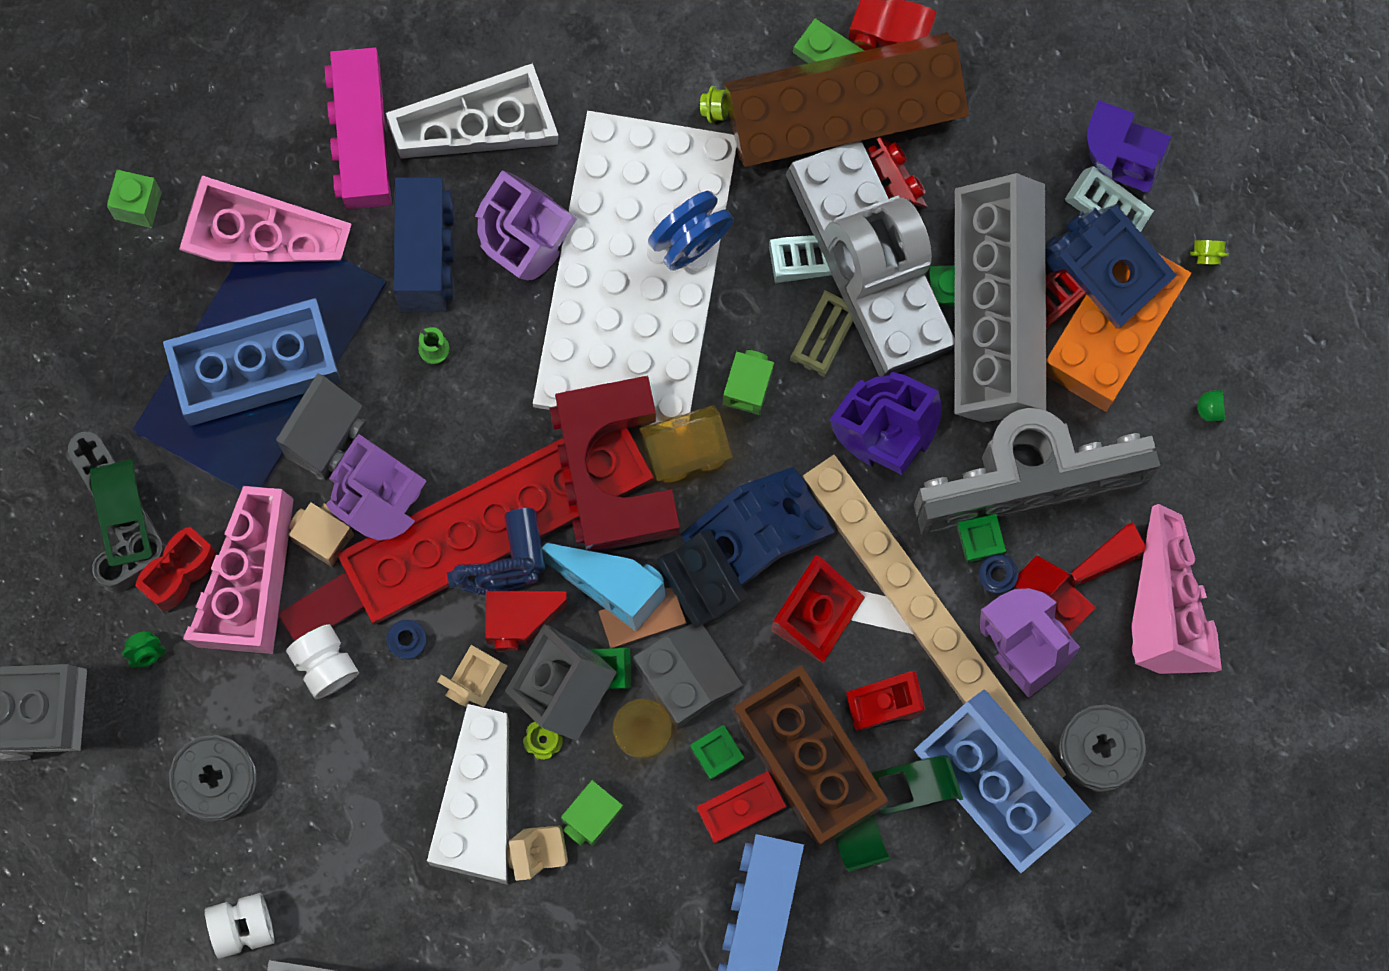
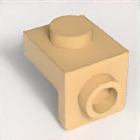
M471 645L452 679L440 675L437 682L449 689L446 696L455 702L467 707L471 701L485 707L507 665Z
M560 825L523 829L509 840L507 861L509 867L514 869L516 881L532 879L543 868L562 867L568 863L563 829Z

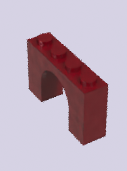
M648 375L556 393L557 406L549 407L553 429H562L564 443L558 444L557 449L561 468L569 467L572 481L565 483L569 506L577 505L579 520L572 521L576 543H584L587 551L599 552L679 536L680 526L672 489L628 498L615 497L600 490L593 483L586 469L588 454L593 445L602 436L615 430L656 422V410Z

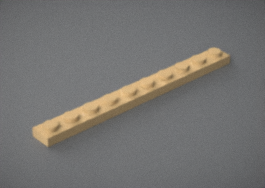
M832 455L804 474L802 478L809 491L962 703L965 704L985 689L1062 778L1065 777L1066 773L837 457Z

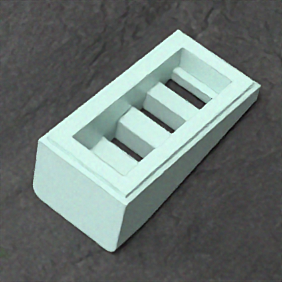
M1094 166L1085 169L1065 198L1066 202L1077 210L1084 211V213L1093 207L1100 210L1115 205L1120 201L1123 203L1120 209L1126 216L1131 209L1136 211L1131 222L1140 232L1154 212V210L1119 184L1099 172ZM1091 185L1096 186L1089 199L1084 196ZM1107 193L1109 197L1101 208L1097 203L1103 194Z
M815 236L785 237L769 241L775 283L832 275L823 253V264L816 265L813 248L819 246ZM806 249L808 265L801 266L799 250ZM791 251L793 266L786 267L784 252Z

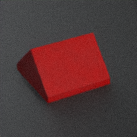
M815 555L775 617L771 631L816 660L824 663L865 597L824 559Z

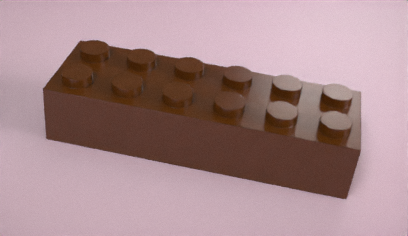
M947 32L723 82L733 135L737 145V155L744 167L969 116L957 41Z

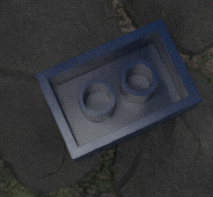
M442 177L395 178L394 294L400 312H447V300H454V277L451 276V265L447 266V263L454 262V239H452L451 228H448V225L455 224L454 202H452V191L445 190Z

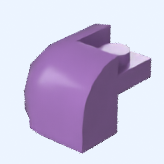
M503 170L482 200L475 216L478 217L477 233L481 241L480 247L489 257L518 278L524 280L536 279L556 261L561 254V251L558 250L559 246L578 219L535 186Z
M358 434L329 478V480L334 482L331 500L326 505L334 515L364 536L375 540L392 539L404 533L415 522L405 512L419 497L426 480Z
M1030 588L1014 589L999 596L981 609L980 615L981 633L985 637L991 636L999 652L994 656L995 659L1028 698L1058 676L1074 659L1080 648L1069 635L1064 625L1055 619L1057 602L1047 594Z

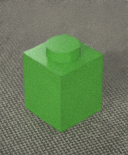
M117 170L107 207L115 220L152 228L162 192L155 178Z
M746 350L745 354L736 351L723 395V405L760 415L773 373L774 362L768 361V356L757 351Z
M591 780L562 815L561 820L567 825L563 832L578 845L582 846L586 841L593 847L624 810L623 805Z

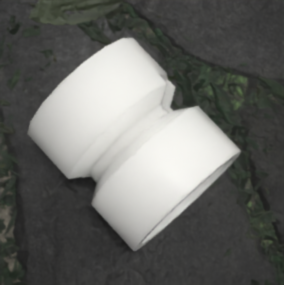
M330 624L308 632L293 642L286 650L297 670L307 672L303 680L315 699H320L336 692L359 674L348 653H339L338 650L341 642Z
M262 893L239 898L236 906L225 902L205 908V918L210 940L218 959L241 953L244 945L251 949H256L274 944L272 923ZM246 918L249 930L241 932L238 919Z

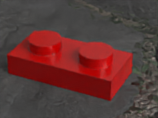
M766 771L697 806L696 809L713 843L716 844L785 809L786 805L769 772Z

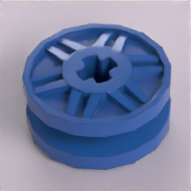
M706 190L686 200L664 218L648 238V244L654 251L660 252L670 248L664 257V264L669 270L676 271L698 259L714 246L733 224L734 218L727 210L711 214L718 202V198L712 191Z

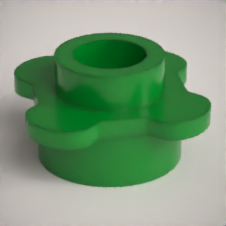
M143 631L132 635L126 640L122 655L124 658L129 659L128 664L131 668L147 667L166 653V649L164 646L159 645L160 639L154 633Z

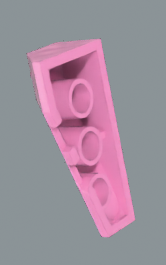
M202 176L197 186L179 250L216 262L341 261L351 223Z
M1160 504L1154 505L1151 509L1145 544L1146 549L1143 556L1132 621V653L1135 658V664L1159 674L1220 671L1222 667L1218 633L1214 620H1206L1201 603L1202 599L1207 598L1203 585L1198 586L1191 570V565L1195 562V556L1183 516Z

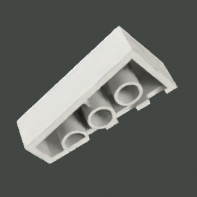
M533 63L386 113L387 122L400 159L558 145V133Z
M470 704L467 705L427 862L430 866L508 885L509 718L507 713Z

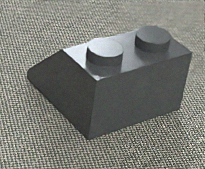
M317 373L276 441L285 458L326 481L329 474L333 473L344 456V450L350 440H354L358 434L361 435L367 424V420L364 419L366 413L360 403L326 377Z
M543 624L505 692L541 728L577 741L584 728L590 722L592 714L605 692L609 689L617 672L596 653L551 626Z
M690 624L670 633L633 657L634 666L677 730L743 688V684L703 625L694 627L693 624Z

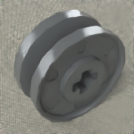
M1107 704L1090 706L1077 713L1062 731L1058 746L1060 763L1068 777L1080 787L1096 792L1115 790L1129 782L1141 768L1146 753L1144 733L1137 720L1125 710ZM1098 739H1102L1103 744L1108 742L1111 746V749L1106 753V758H1102L1101 752L1095 754L1093 751V747L1098 743Z
M219 735L199 736L184 744L174 756L169 770V785L177 804L190 815L209 822L225 821L242 813L252 801L257 787V772L249 753L232 739ZM214 769L219 774H223V779L217 780L219 786L215 788L208 783H204V778L210 777L208 771Z

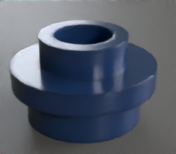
M995 555L988 557L981 564L979 580L988 592L1005 594L1011 591L1017 584L1019 572L1011 558L1005 555ZM997 569H1002L1006 571L1005 579L999 582L992 579L993 572Z
M401 620L391 626L387 633L386 641L390 652L394 656L403 660L416 658L423 652L427 637L419 623L413 620ZM405 632H409L414 636L413 642L407 646L399 643V637Z

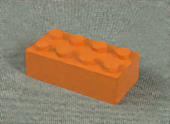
M1160 255L1177 276L1119 328L1114 327L1086 294L1046 359V377L1107 413L1190 277L1191 272ZM1117 261L1114 264L1112 270L1114 278L1120 283H1125L1130 276L1129 267L1121 261Z

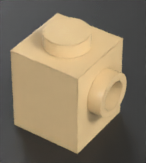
M310 502L306 510L301 508L296 512L289 524V529H291L289 537L292 542L331 567L339 559L337 553L345 550L354 536L351 527L341 522V519L334 515L325 503L319 508Z

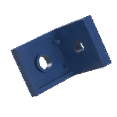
M1117 204L1100 210L1093 207L1086 213L1081 211L1065 225L1069 230L1058 239L1054 236L1045 243V275L1066 269L1115 328L1122 327L1177 276ZM1117 261L1124 262L1129 267L1130 276L1125 283L1118 282L1113 276V266Z
M794 467L738 486L680 535L686 543L698 533L710 529L743 587L779 558L822 542L835 532L829 524L826 514L819 508L807 489L804 479L797 473ZM725 537H728L733 542V555L726 550Z

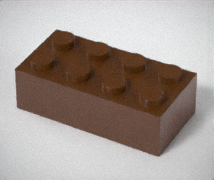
M802 665L733 707V716L818 850L886 808L888 799Z

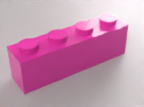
M377 48L330 52L331 65H325V79L327 89L333 88L334 101L328 102L327 105L330 125L336 124L337 138L330 139L332 160L339 161L340 174L333 175L335 197H342L346 210L391 206L381 70Z

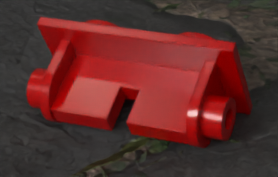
M879 137L877 141L881 148L877 149L876 146H872L866 149V152L881 183L888 178L892 182L884 188L888 198L899 195V198L907 199L912 205L926 208L927 204L922 197L926 194V191L916 175L910 176L905 168L904 163L907 162V158L903 150L896 142L891 143Z

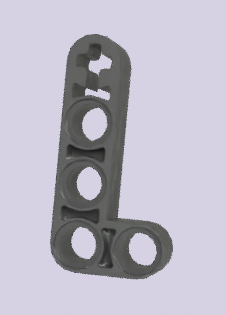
M83 431L71 438L68 444V453L93 496L90 468H94V466L85 457L86 453L84 450L87 447L93 449L94 456L101 464L99 466L116 463L107 446L96 434ZM142 504L141 507L149 543L156 544L157 551L151 559L121 564V575L112 581L105 580L104 577L106 568L110 566L106 551L99 554L92 564V573L94 578L107 591L112 593H120L134 586L141 571L151 561L163 556L166 545ZM135 521L128 527H122L119 524L111 526L120 541L111 547L114 557L140 551L143 541L138 521Z

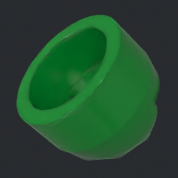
M1223 390L1209 391L1199 398L1197 410L1203 419L1213 422L1225 421Z

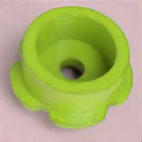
M711 86L709 92L703 93L700 99L701 115L707 116L709 123H716V120L725 121L729 112L725 90H717L716 86Z
M1195 240L1194 252H1190V255L1198 257L1197 264L1221 265V257H1228L1229 253H1225L1226 241Z
M536 722L531 723L527 727V736L524 737L523 744L528 753H533L537 759L545 760L551 758L554 752L560 751L563 744L561 735L541 728ZM545 736L547 738L546 743H540L539 738Z

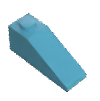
M546 543L542 547L545 563L635 632L666 598L664 578L655 568L648 564L642 567L633 559Z

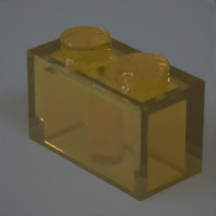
M714 405L639 428L649 464L657 482L664 480V482H675L687 476L686 472L699 468L703 471L713 470L721 467L725 460L732 458L721 415Z

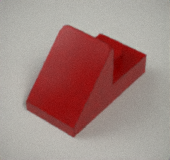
M1036 555L1019 573L1014 589L1030 588L1043 592L1056 601L1055 619L1060 621L1067 629L1069 635H1071L1096 607L1067 581L1070 575L1066 571Z
M910 671L846 692L855 731L867 730L895 720H911L925 711L916 671Z

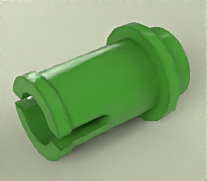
M435 327L424 329L426 335L424 336L422 333L419 335L418 350L421 358L429 364L443 362L449 355L448 341L439 329ZM432 344H438V345H439V348H437L436 346H433V347H429V346L432 345Z

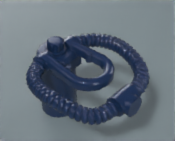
M521 508L505 514L511 559L490 562V564L458 565L451 572H447L449 587H456L473 594L486 595V591H514L527 584L536 583L538 575L545 570L536 510ZM467 576H477L475 577V582L467 579Z

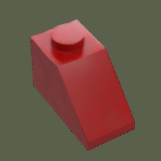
M486 591L487 644L495 645V650L517 651L518 645H528L537 636L543 624L549 625L567 607V592Z

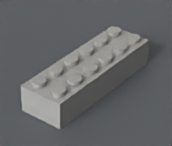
M1018 173L955 188V414L983 423L1004 419L1009 414L1025 408H1038L1046 411L1045 184Z

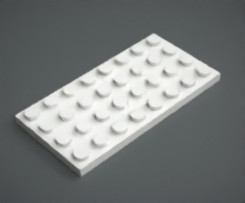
M587 111L569 212L578 219L562 244L533 407L550 410L549 407L557 406L556 393L648 375L656 410V422L642 426L687 433L720 240L692 263L676 271H671L664 264V257L670 248L660 252L654 251L648 244V238L659 223L674 209L691 197L706 190L712 191L718 198L717 205L711 214L726 210L737 147L734 135Z

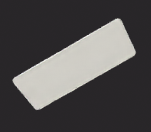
M858 590L865 598L853 615L852 621L913 634L886 596Z

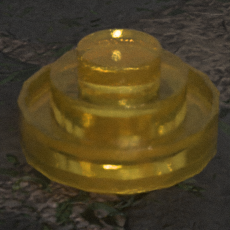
M636 699L626 703L618 711L613 723V735L617 745L625 754L633 758L648 759L658 755L666 748L671 738L672 724L668 713L660 704L650 699Z

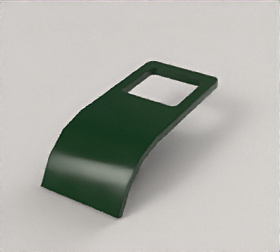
M133 459L90 468L91 488L108 564L116 566L150 558L152 552L138 494ZM138 521L144 550L138 553L114 557L107 528L112 525Z
M947 755L930 757L871 773L881 788L878 780L879 777L904 772L914 798L911 802L891 807L887 805L886 808L880 811L882 815L947 799L963 800L952 764Z
M874 815L835 839L847 872L890 860Z

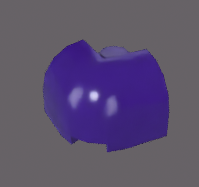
M1098 100L1089 122L1087 145L1090 159L1099 172L1114 181L1150 193L1171 147V136L1136 124L1135 113Z
M892 371L890 376H879L866 382L861 379L849 391L830 418V422L839 442L859 460L869 466L876 462L902 475L919 450L925 453L934 438L941 417L939 391L906 375Z

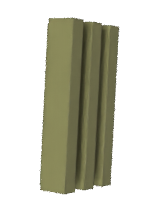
M826 290L824 291L790 357V361L796 364L799 362L804 365V368L810 371L813 369L818 372V375L826 376L853 323V319L842 298ZM831 303L835 307L808 357L802 353L827 304ZM842 309L848 311V314L826 357L820 363L816 359Z

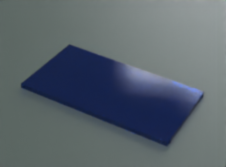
M341 258V261L236 262L193 333L316 298L337 365L386 285V282ZM169 370L134 426L133 432L137 436L144 437L241 492L243 486H264L283 454L276 439L304 394L190 426L183 416L172 373Z

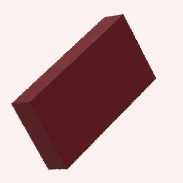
M345 572L279 612L278 615L295 642L303 635L323 625L330 624L333 629L365 608Z

